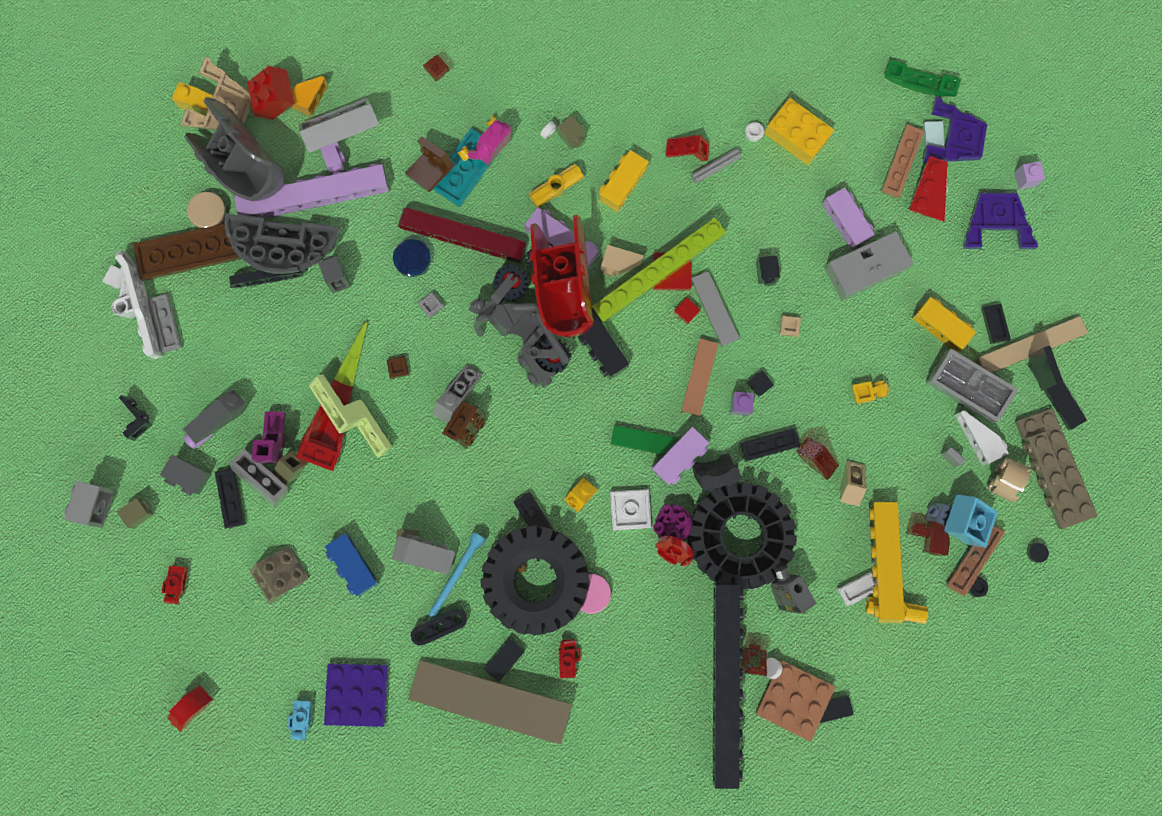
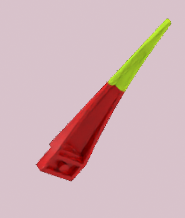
M367 322L363 323L331 383L332 389L340 398L343 406L350 403ZM321 404L302 437L295 458L333 471L340 455L344 432H338Z

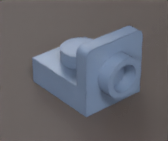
M931 503L925 520L937 523L945 528L952 508L946 504Z

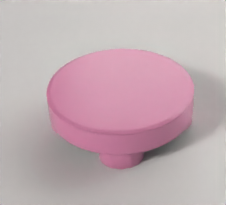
M588 574L590 581L589 591L587 592L586 601L580 610L593 614L602 611L608 605L611 598V590L604 578L596 574Z

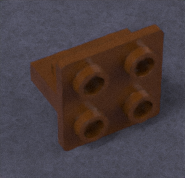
M462 401L442 434L467 449L468 446L474 443L478 430L484 427L486 416L476 406L473 407Z

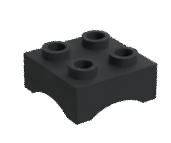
M728 453L721 455L712 462H695L692 466L694 477L703 491H713L717 487L732 486L736 482L741 481L737 464L733 463Z

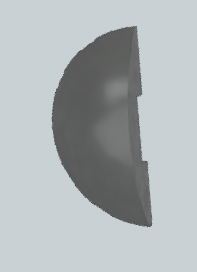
M225 214L226 235L235 253L252 267L274 274L299 272L317 264L333 248L340 232V227L303 222L300 226L266 222L264 218Z

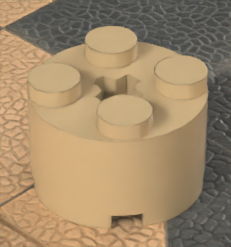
M1005 458L1002 463L998 464L995 473H998V475L990 481L987 489L991 490V493L1015 503L1019 498L1016 496L1017 492H1023L1029 480L1031 468L1010 458Z

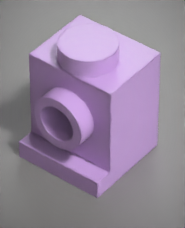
M338 142L320 148L329 172L331 174L343 172L345 169L343 165L345 158Z

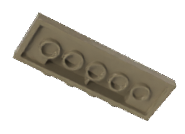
M1053 408L1016 421L1015 424L1023 441V449L1029 455L1031 460L1030 466L1036 472L1038 485L1045 494L1046 505L1051 509L1059 530L1097 517Z

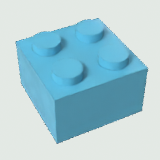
M956 494L944 531L967 545L986 548L998 511L976 497Z

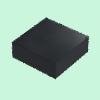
M763 370L747 382L758 398L774 386Z

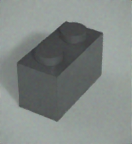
M328 256L323 258L321 262H318L325 283L332 293L351 287L345 269L337 256Z
M171 455L160 476L166 478L164 482L174 487L177 484L182 487L181 491L192 496L193 493L200 495L211 474L178 456Z

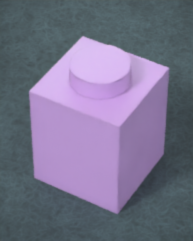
M1041 161L1023 164L1014 172L1019 190L1037 187L1045 180Z

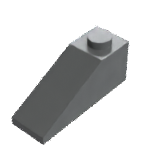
M232 389L213 402L184 427L183 431L197 444L242 415L246 403Z

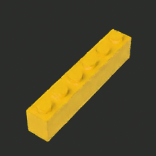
M874 502L872 508H869V520H873V527H870V539H874V546H871V558L875 559V566H872V578L876 579V585H873V597L877 599V605H874V617L878 618V623H903L905 615L898 502Z

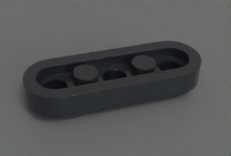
M455 609L425 622L412 630L411 640L418 646L437 640L463 628L468 620L467 615L463 610ZM456 615L461 617L460 623L454 621ZM437 624L443 625L442 631L436 629ZM419 632H424V639H419Z

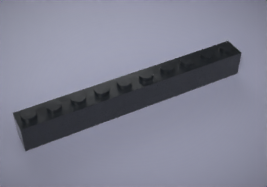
M713 583V785L715 789H739V782H743L742 769H739V762L743 761V751L740 749V742L743 741V730L740 729V721H743V710L740 709V701H743V689H740V681H743V669L740 668V661H743V649L740 648V640H743V628H740V620H743V608H740V600H743V588H740L738 583Z

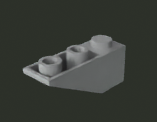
M466 365L436 402L433 415L448 424L461 402L467 400L483 374Z

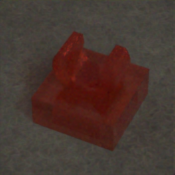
M438 54L423 65L435 82L450 71Z

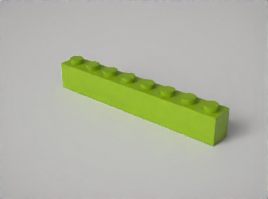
M713 218L593 305L592 310L602 324L606 323L722 239L726 231L717 219Z

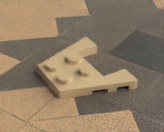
M205 57L199 74L217 82L212 98L232 109L245 124L251 107L250 94L236 81L231 80L221 68L216 67L209 58ZM186 108L180 125L216 130L219 122L215 119L209 108L206 116Z

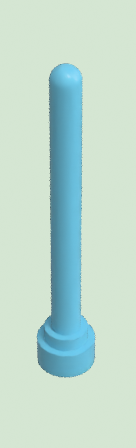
M475 532L471 534L470 545L429 611L430 617L437 615L475 550L483 546L487 539Z

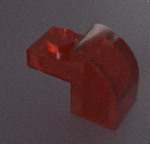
M932 521L927 522V527L926 524L914 523V525L907 526L906 534L925 537L923 553L948 556L950 537L944 531L945 528L941 524Z

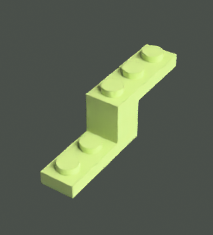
M323 374L317 376L309 385L339 433L358 427L377 458L383 456L392 447L361 399L343 406L340 398L336 395Z

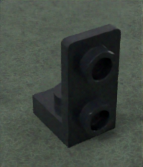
M121 395L119 399L137 419V421L129 423L126 426V430L122 433L127 439L135 441L152 426L148 422L150 418L144 411L137 409L136 406L138 404L132 397Z

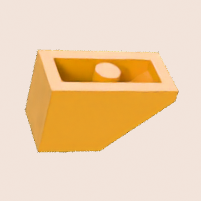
M320 76L296 84L294 90H292L294 105L291 107L312 117L328 87L325 78Z

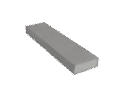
M709 271L691 278V282L721 347L739 340V336Z

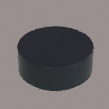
M1035 543L1028 547L1027 556L1034 563H1042L1048 559L1049 551L1044 544Z
M977 578L968 593L973 597L985 596L988 592L987 582L982 578Z

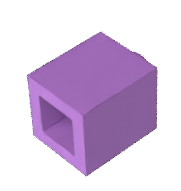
M734 392L731 396L730 414L750 416L753 413L754 393Z

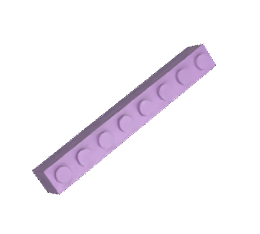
M371 164L367 168H353L344 173L334 172L330 176H316L311 180H297L292 184H283L275 195L265 200L249 201L238 196H234L238 215L265 219L389 192L383 165Z

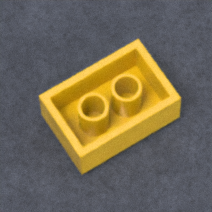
M789 98L768 124L764 134L809 166L830 139L834 129Z

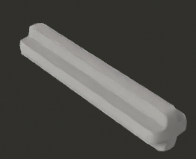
M735 148L692 173L693 181L698 183L740 159V151Z

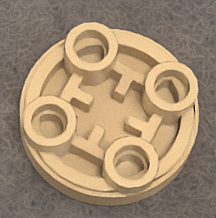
M201 192L190 200L187 214L190 221L198 228L202 229L223 224L225 219L226 205L217 194Z

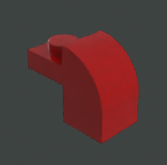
M199 685L170 709V714L167 718L181 732L194 717L208 707L213 699Z

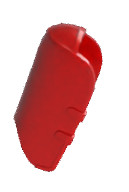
M573 215L574 243L551 247L539 225L536 223L530 225L532 252L529 253L530 261L533 262L534 273L531 275V282L535 284L540 318L547 330L552 334L562 337L582 335L594 325L585 232L579 215Z

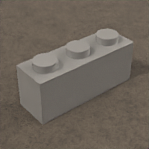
M245 449L230 462L231 469L274 508L288 495V487L261 463H255L252 460V455Z
M407 534L406 538L398 536L392 555L393 560L449 575L455 554L454 551L448 550L449 546L437 543V546H433V541L423 538L422 542H419V537Z

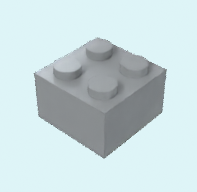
M76 481V484L71 489L70 503L64 511V520L103 528L115 490Z

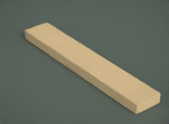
M1081 316L978 357L977 361L982 368L993 373L1029 358L1028 355L1043 347L1051 346V348L1086 335L1088 331Z

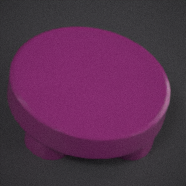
M665 505L656 518L653 530L659 538L662 536H672L684 541L690 534L693 524L692 517L684 507Z

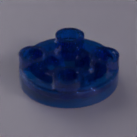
M409 239L401 242L395 248L393 263L401 275L417 277L428 271L431 255L423 242Z

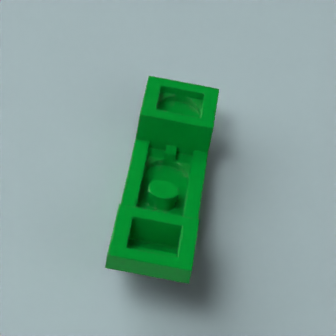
M889 60L884 76L887 80L901 87L924 94L956 97L961 78L946 74L939 77L907 68L908 64Z

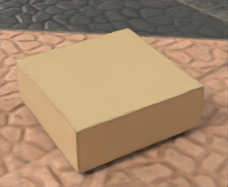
M782 315L779 335L799 337L801 317Z

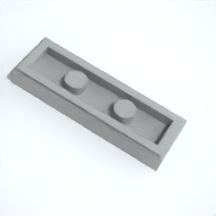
M164 294L149 298L162 353L181 349L182 344L169 295Z

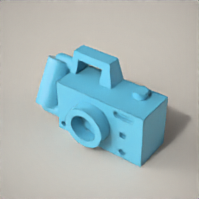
M294 701L293 715L288 716L287 728L292 729L291 739H306V730H310L312 701Z

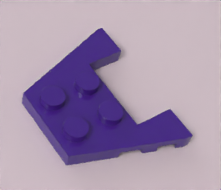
M936 97L931 115L950 119L945 148L927 145L923 163L927 162L928 156L946 162L980 160L983 155L988 124L968 113L966 115L957 110L956 106L952 104L949 106L942 102L943 99Z
M980 193L978 195L963 249H981L983 247L982 230H1017L1019 249L1038 248L1037 240L1035 241L1032 235L1033 230L1025 218L1026 213L1018 193Z

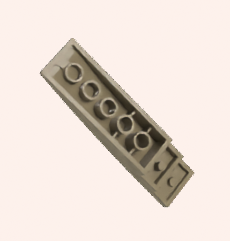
M419 660L408 698L431 707L560 745L562 744L572 706L571 703L556 700L533 691Z

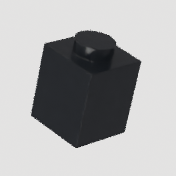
M778 256L759 257L756 261L758 283L764 284V286L775 285L780 279Z

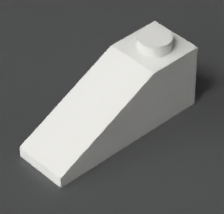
M966 411L955 414L982 466L1009 454L1005 441Z

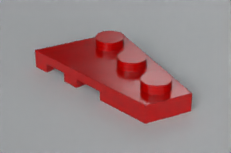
M928 156L909 206V211L945 222L948 162Z

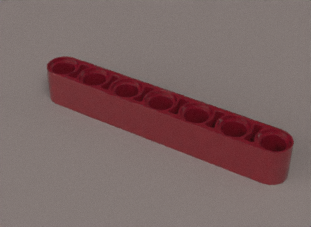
M403 208L398 227L405 231L517 263L521 262L526 248V243L521 240L411 208Z

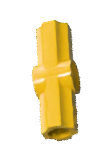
M573 164L558 175L551 176L546 183L528 195L534 206L539 208L554 197L561 196L566 189L582 180L584 176L579 167ZM555 183H558V184L561 185V187H559V188H557V189H555V188H553V187H551V186H552L553 184H555Z
M867 597L865 604L866 614L874 615V605H877L875 597ZM904 603L906 621L926 624L929 613L928 607Z

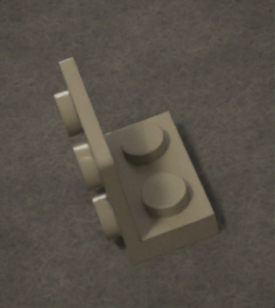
M289 547L256 563L250 571L270 605L276 602L281 595L309 579Z

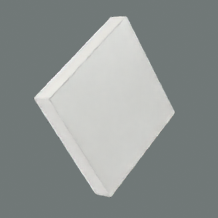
M649 489L610 492L613 531L651 528Z

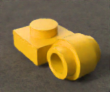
M869 381L852 385L851 389L855 405L875 401V395H877V398L889 396L888 384L885 381H879L874 383L875 387H872V383Z

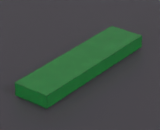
M614 425L610 445L665 455L680 438Z

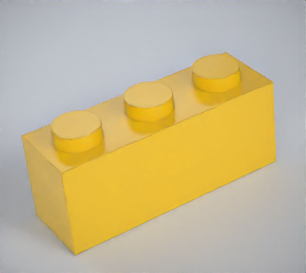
M631 150L627 155L623 154L619 161L620 166L617 170H612L609 175V182L607 185L603 184L599 190V201L616 212H619L649 164V161Z
M930 297L923 303L912 319L957 353L960 352L972 339L976 331L973 330L969 323L960 320L955 312L943 307V304L938 299Z

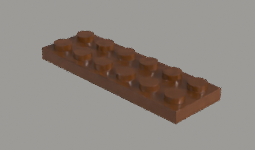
M225 223L133 244L139 279L141 281L241 259L232 249L229 238H227Z

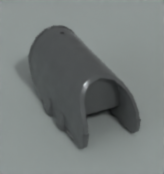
M206 97L204 103L215 116L219 125L211 139L195 133L185 134L184 138L194 150V156L197 160L203 162L205 165L204 169L208 174L213 175L224 188L240 198L249 201H261L275 195L284 182V172L281 167L276 164L232 109L214 98Z

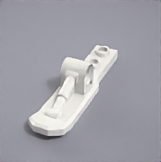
M118 250L115 252V258L121 265L123 277L119 297L112 303V311L114 314L127 319L136 317L139 326L137 330L143 341V352L147 357L161 358L163 356L154 327L153 315L144 281L139 279L135 261L126 252Z

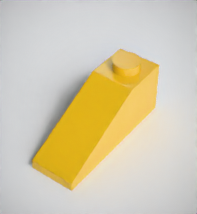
M178 82L172 100L181 109L186 110L188 108L206 116L208 107L204 103V99L206 97L212 98L213 95L196 87Z

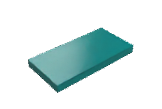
M473 128L469 129L449 157L455 166L433 188V191L459 208L492 164L491 162L487 165L482 160L470 158L463 161L457 153L464 146H467L469 151L475 150L482 134Z

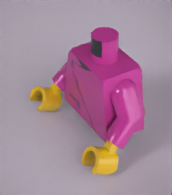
M492 115L491 120L486 122L489 128L480 136L475 150L469 151L467 146H464L457 153L463 161L470 158L482 160L489 165L510 142L511 125L498 121Z

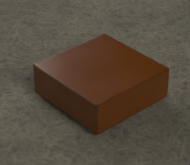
M405 356L386 360L390 379L409 376Z

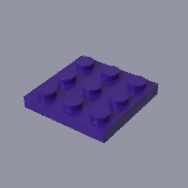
M327 664L324 725L385 727L388 665Z

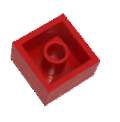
M268 65L247 82L254 117L273 120L294 105L286 69Z

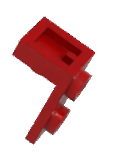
M701 135L668 139L666 156L670 158L694 155L700 161H708L710 143Z

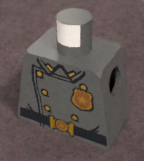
M786 566L775 570L778 578L771 582V588L779 611L803 614L816 605V601L800 575L789 574Z

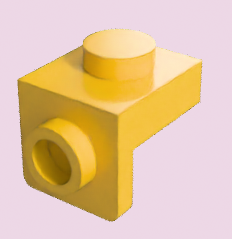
M583 477L564 500L571 508L580 512L598 489Z

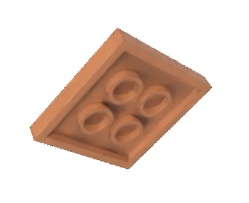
M780 660L782 672L778 678L771 679L756 715L811 742L835 686Z

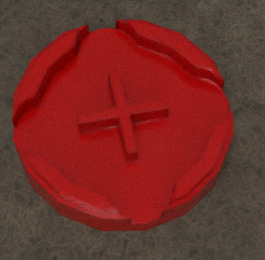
M662 536L655 545L658 548L659 556L671 564L676 565V563H680V566H687L694 558V552L691 547L678 538Z

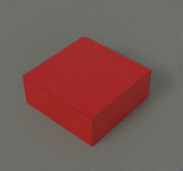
M686 298L674 310V313L688 325L701 310L690 299Z

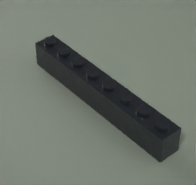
M531 249L528 252H526V262L532 270L533 262L530 261L529 253L532 252ZM592 310L594 325L589 331L579 335L578 340L583 346L586 345L590 350L588 354L593 362L597 361L600 365L599 371L603 377L607 376L611 380L628 369L630 364Z

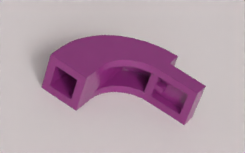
M265 411L262 439L253 440L252 460L255 463H278L279 459H281L286 434L284 433L285 412Z

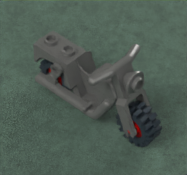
M509 264V267L504 265L495 274L493 290L495 289L496 291L490 300L486 303L485 300L478 298L470 303L468 310L478 315L473 326L479 337L484 335L482 323L488 321L503 337H506L508 334L520 336L523 340V347L517 355L518 363L522 368H525L527 379L531 384H534L535 388L539 386L544 388L550 385L554 376L558 372L561 373L571 360L570 348H566L567 344L565 342L561 343V339H557L555 334L546 329L540 318L537 304H501L504 299L505 301H509V299L511 301L519 300L525 294L529 283L527 273L524 274L525 270H519V266L513 267V264ZM541 339L542 343L539 345V347H534L535 344Z

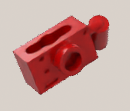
M169 566L167 580L163 581L161 593H165L164 603H179V595H184L187 567Z
M563 639L560 641L559 649L560 678H576L577 669H575V663L581 661L580 648H576L575 639ZM575 651H578L579 658H575Z

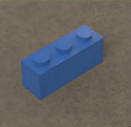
M345 533L325 546L327 552H325L326 556L337 565L336 572L347 581L346 587L351 595L361 596L379 584L349 534Z

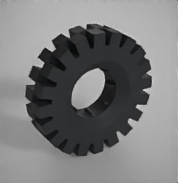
M746 482L719 487L707 495L694 510L693 524L688 536V545H690L694 552L693 560L697 562V567L713 582L738 583L743 590L759 588L776 580L775 570L786 566L792 560L795 553L793 552V547L796 546L797 536L794 535V529H796L794 519L790 518L789 514L791 512L787 505H783L780 502L781 498L775 493L768 492V488ZM736 515L748 516V519H754L760 526L758 529L762 531V543H759L760 547L753 555L751 553L748 554L749 557L736 556L737 553H730L724 545L726 542L722 540V530L726 529L724 527L725 523L731 517L735 519Z
M529 526L511 531L507 536L504 535L497 541L496 546L490 549L487 554V561L483 563L482 567L483 578H481V588L484 590V595L482 596L485 604H488L491 609L490 613L495 619L498 618L503 626L524 635H542L562 628L577 616L586 601L587 592L589 591V570L581 550L578 549L569 537L550 528ZM531 559H536L538 562L542 559L551 565L549 568H553L556 574L557 581H554L556 583L554 592L551 596L548 594V598L541 602H535V599H532V601L525 599L521 595L522 591L519 592L516 587V579H518L516 577L517 570L521 565L525 566L524 562Z

